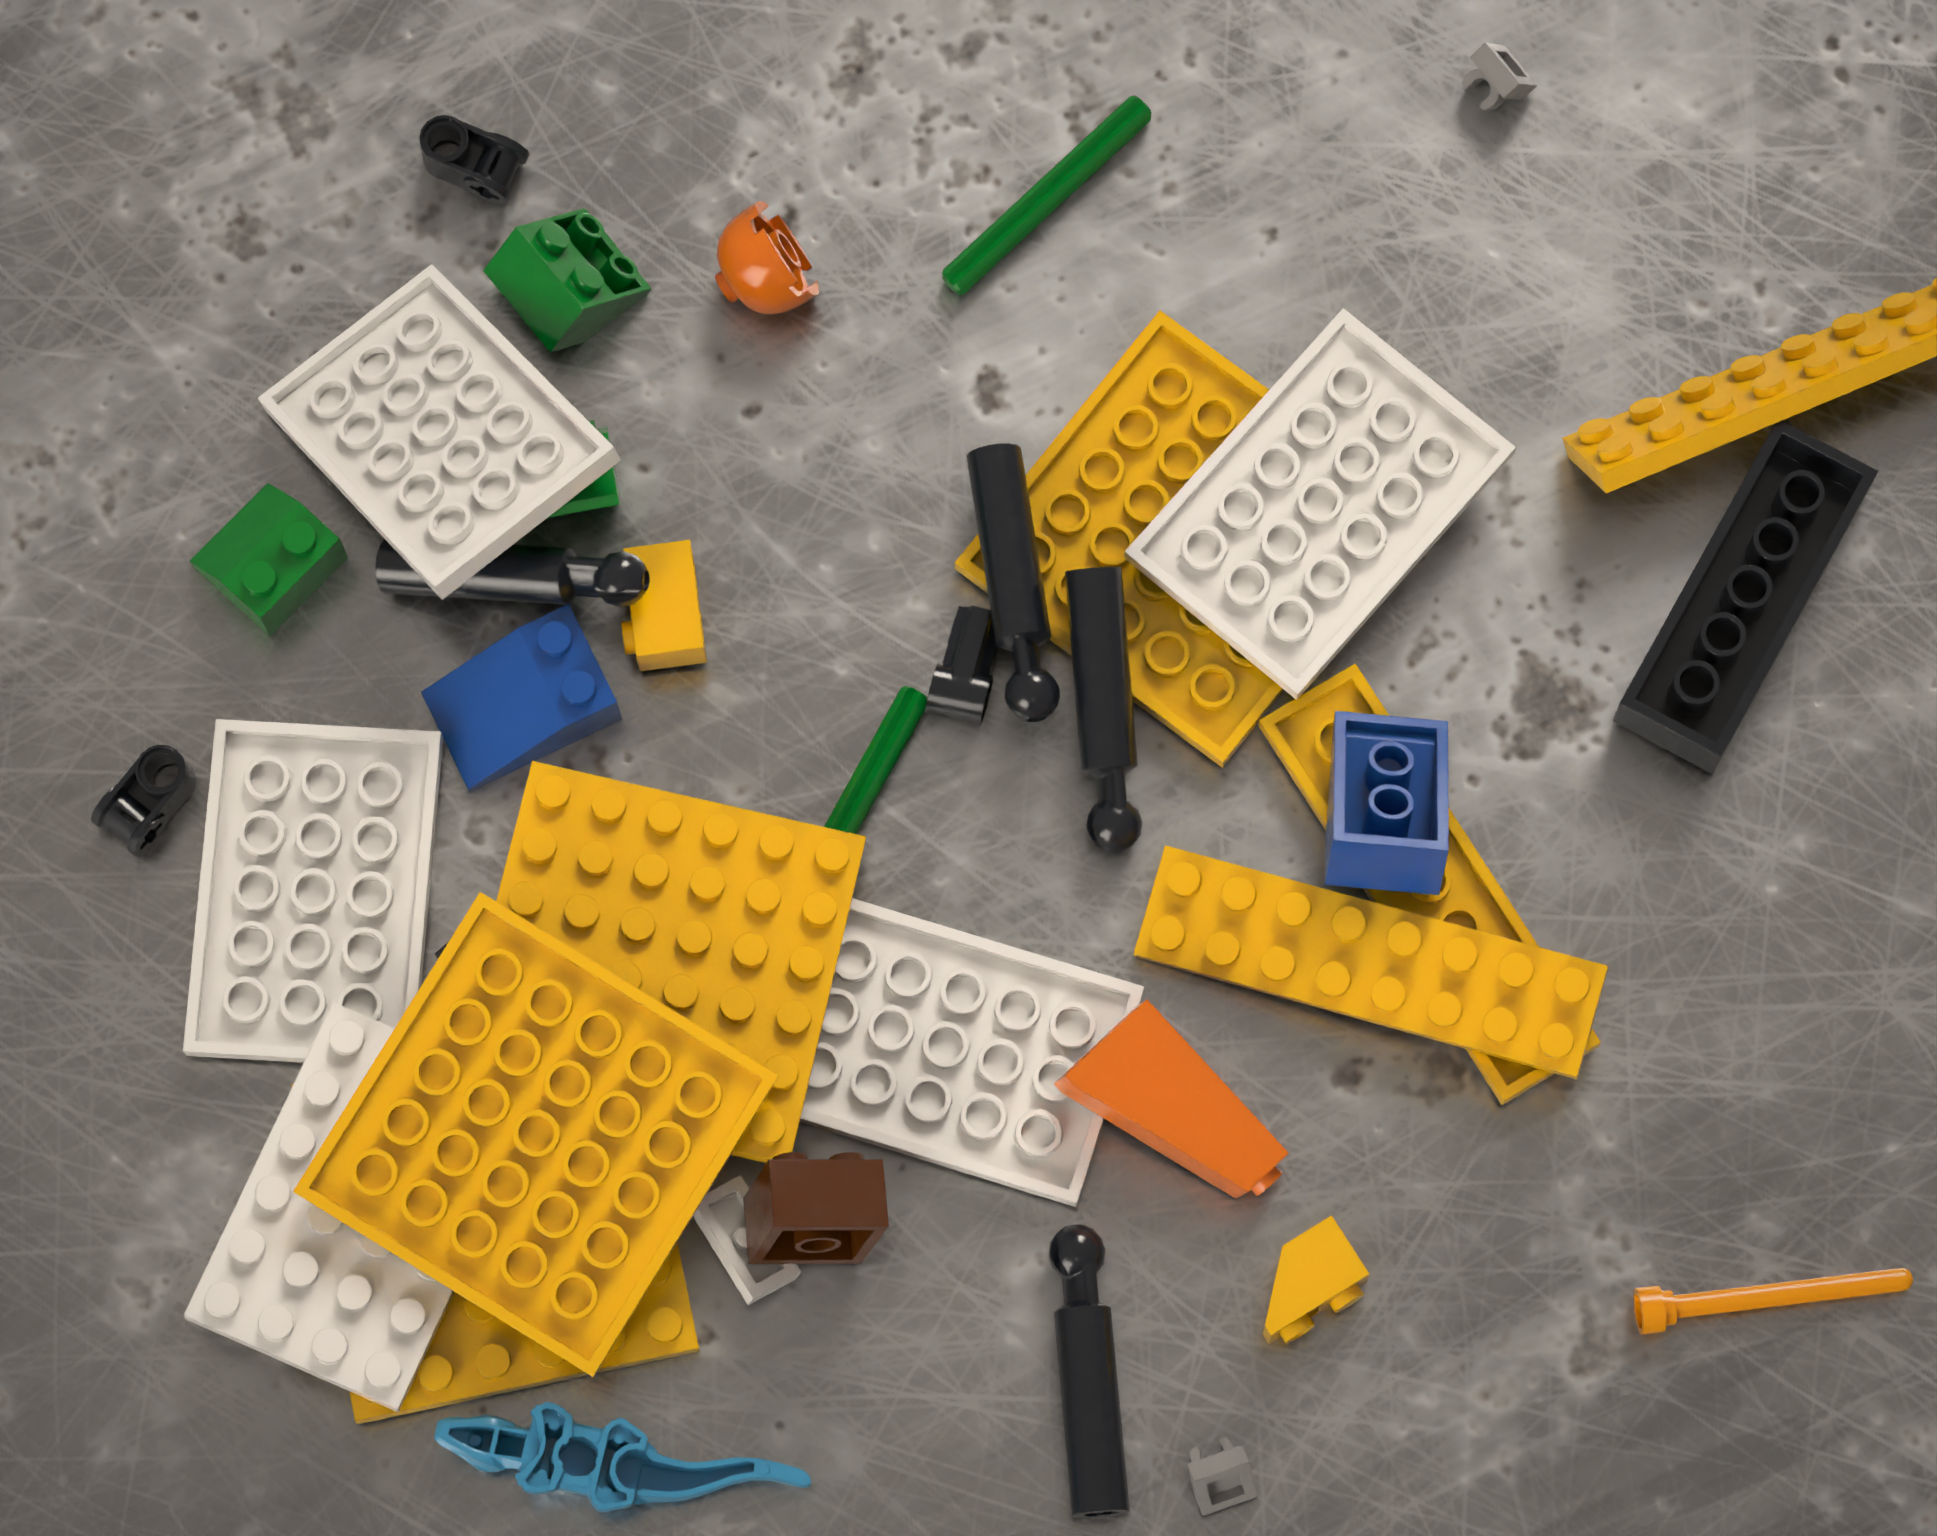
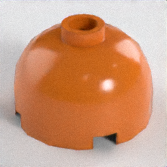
M757 201L728 222L721 233L716 254L721 271L715 274V280L724 296L732 303L740 299L750 310L761 314L786 313L816 297L819 294V285L815 281L808 286L801 270L807 271L812 266L786 223L779 215L768 220L762 212L769 205L764 201Z

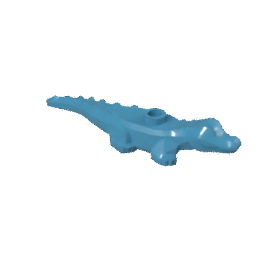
M551 1402L536 1405L531 1410L530 1415L533 1419L530 1427H520L509 1420L491 1415L469 1418L448 1417L437 1422L434 1439L440 1446L462 1457L478 1470L484 1472H498L505 1469L519 1470V1473L515 1475V1479L517 1480V1485L522 1487L524 1492L539 1495L560 1490L585 1496L590 1499L591 1505L595 1510L601 1513L649 1502L689 1500L733 1484L748 1481H775L801 1488L811 1486L810 1476L804 1470L766 1459L736 1457L705 1462H686L672 1459L659 1454L648 1442L647 1435L626 1419L617 1418L602 1429L575 1423L570 1413Z

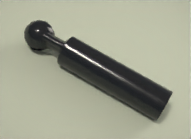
M992 444L970 451L966 455L995 641L996 646L1013 652L1016 672L1010 677L1005 688V700L1009 709L1021 720L1039 722L1048 718L1058 706L1060 689L1053 676L1041 668L1038 647L1051 638V630L1022 450L1016 444Z
M384 539L377 552L375 564L376 579L380 590L385 594L439 597ZM512 545L447 597L569 604L575 596L602 598L605 603L620 608L634 605L645 595L649 587L650 576L642 560L637 555L625 551L609 553L605 558L577 557L575 550L572 548Z
M1097 567L1065 572L1081 770L1096 777L1098 803L1088 813L1086 829L1090 840L1100 849L1106 852L1124 851L1134 845L1140 837L1143 822L1139 810L1127 800L1125 775L1138 766L1122 568Z
M1081 1224L1065 1226L1054 1236L1050 1242L1049 1259L1052 1268L1062 1278L1064 1305L1054 1312L1072 1517L1100 1518L1126 1514L1130 1512L1111 1307L1099 1302L1097 1272L1104 1264L1106 1249L1102 1238L1095 1230Z

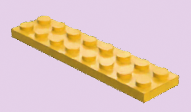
M1937 278L1933 280L1932 285L1913 293L1902 292L1891 295L1882 302L1881 306L1862 314L1851 313L1835 319L1831 327L1811 335L1800 334L1786 339L1780 348L1761 356L1749 355L1739 358L1731 364L1729 369L1710 377L1698 376L1683 382L1679 390L1662 397L1640 399L1630 405L1628 411L1609 419L1597 418L1587 421L1578 428L1577 432L1562 438L1567 456L1607 494L1937 356Z
M1356 663L1302 694L1297 700L1294 699L1259 720L1258 725L1325 830L1335 711L1389 716ZM1450 808L1449 851L1439 895L1363 888L1372 902L1539 947ZM1593 1029L1591 1030L1585 1055L1598 1048L1601 1044ZM1466 1049L1501 1105L1555 1074Z
M1166 845L1133 953L1136 958L1577 1080L1609 970L1607 965Z

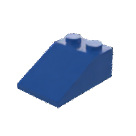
M569 604L515 629L421 691L469 792L622 720L617 700Z
M1335 711L1325 838V885L1439 895L1449 851L1448 721Z

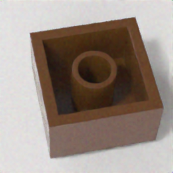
M799 1152L776 1155L773 1159L767 1161L743 1197L748 1264H861L889 1227L883 1159H864V1155L861 1153H839L831 1156L829 1159H808L806 1154Z

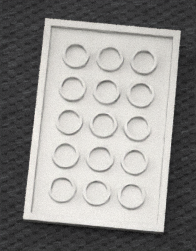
M433 264L257 398L268 415L442 600L621 461L614 446Z
M1343 308L1125 550L1124 558L1297 700L1514 455L1516 447Z
M216 719L183 1052L186 1056L304 1063L332 1002L393 1028L396 1027L422 985L443 748V735L441 731Z
M852 898L800 1123L1077 1207L1104 1118L1061 1093L1054 1083L1141 1003L1145 987Z
M332 1002L184 1313V1318L399 1413L454 1291L293 1192L395 1029Z

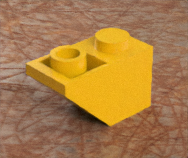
M1332 1215L1282 1246L1262 1334L1268 1344L1279 1337H1282L1284 1342L1288 1344L1315 1326L1311 1318L1329 1306H1331L1335 1313H1338L1364 1296L1360 1287L1367 1283L1369 1272Z

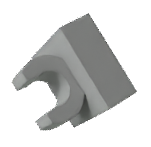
M1487 42L1470 56L1479 69H1474L1467 73L1462 81L1465 89H1474L1483 80L1490 84L1489 96L1479 104L1483 110L1489 111L1499 108L1505 99L1523 100L1537 87V84L1505 45Z
M1227 1437L1219 1439L1222 1452L1205 1458L1201 1457L1198 1447L1190 1449L1191 1462L1187 1463L1195 1499L1202 1516L1258 1497L1250 1462L1243 1445L1234 1447Z

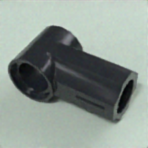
M973 605L970 607H958L943 663H937L932 677L926 711L982 724L992 690L994 676L991 675L998 650L991 610Z

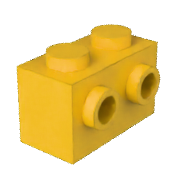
M683 540L623 548V551L637 555L642 560L650 576L649 587L645 595L634 605H630L632 620L621 622L625 654H636L640 671L707 663L691 541Z

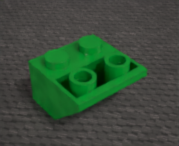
M586 208L516 226L483 270L550 353L586 342L646 297L652 289L638 272L635 263L620 251L606 234L601 222L592 216Z

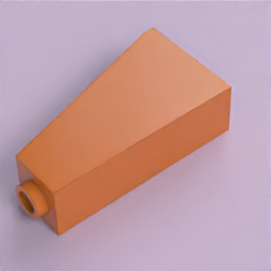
M1148 999L1135 1007L1054 1083L1064 1095L1235 1199L1250 1190L1256 1196H1259L1282 1175V1171L1276 1165L1289 1152Z

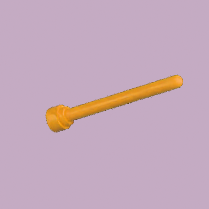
M1896 1268L1673 1295L1672 1290L1662 1291L1659 1285L1634 1289V1312L1641 1335L1665 1332L1668 1325H1676L1677 1318L1906 1291L1913 1284V1276L1905 1268Z

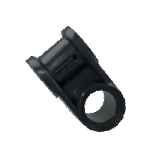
M447 115L435 116L427 121L422 127L419 136L424 166L429 174L437 179L468 190L475 196L497 205L507 204L510 198V193L507 189L518 166L526 164L530 155L528 150L521 144L506 136L487 132ZM444 140L454 141L460 145L456 152L447 156L437 155L432 151L437 143Z
M169 745L149 747L140 755L118 784L113 786L102 797L92 813L91 822L100 828L106 826L128 843V851L134 856L142 855L157 841L166 824L193 793L196 784L194 769L177 749ZM176 764L178 766V775L175 781L165 787L154 786L153 780L156 771L163 765ZM127 814L137 823L135 825L131 824L122 815Z

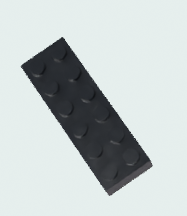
M1784 421L1775 423L1621 699L1613 722L1701 769L1714 774L1869 492L1878 470Z

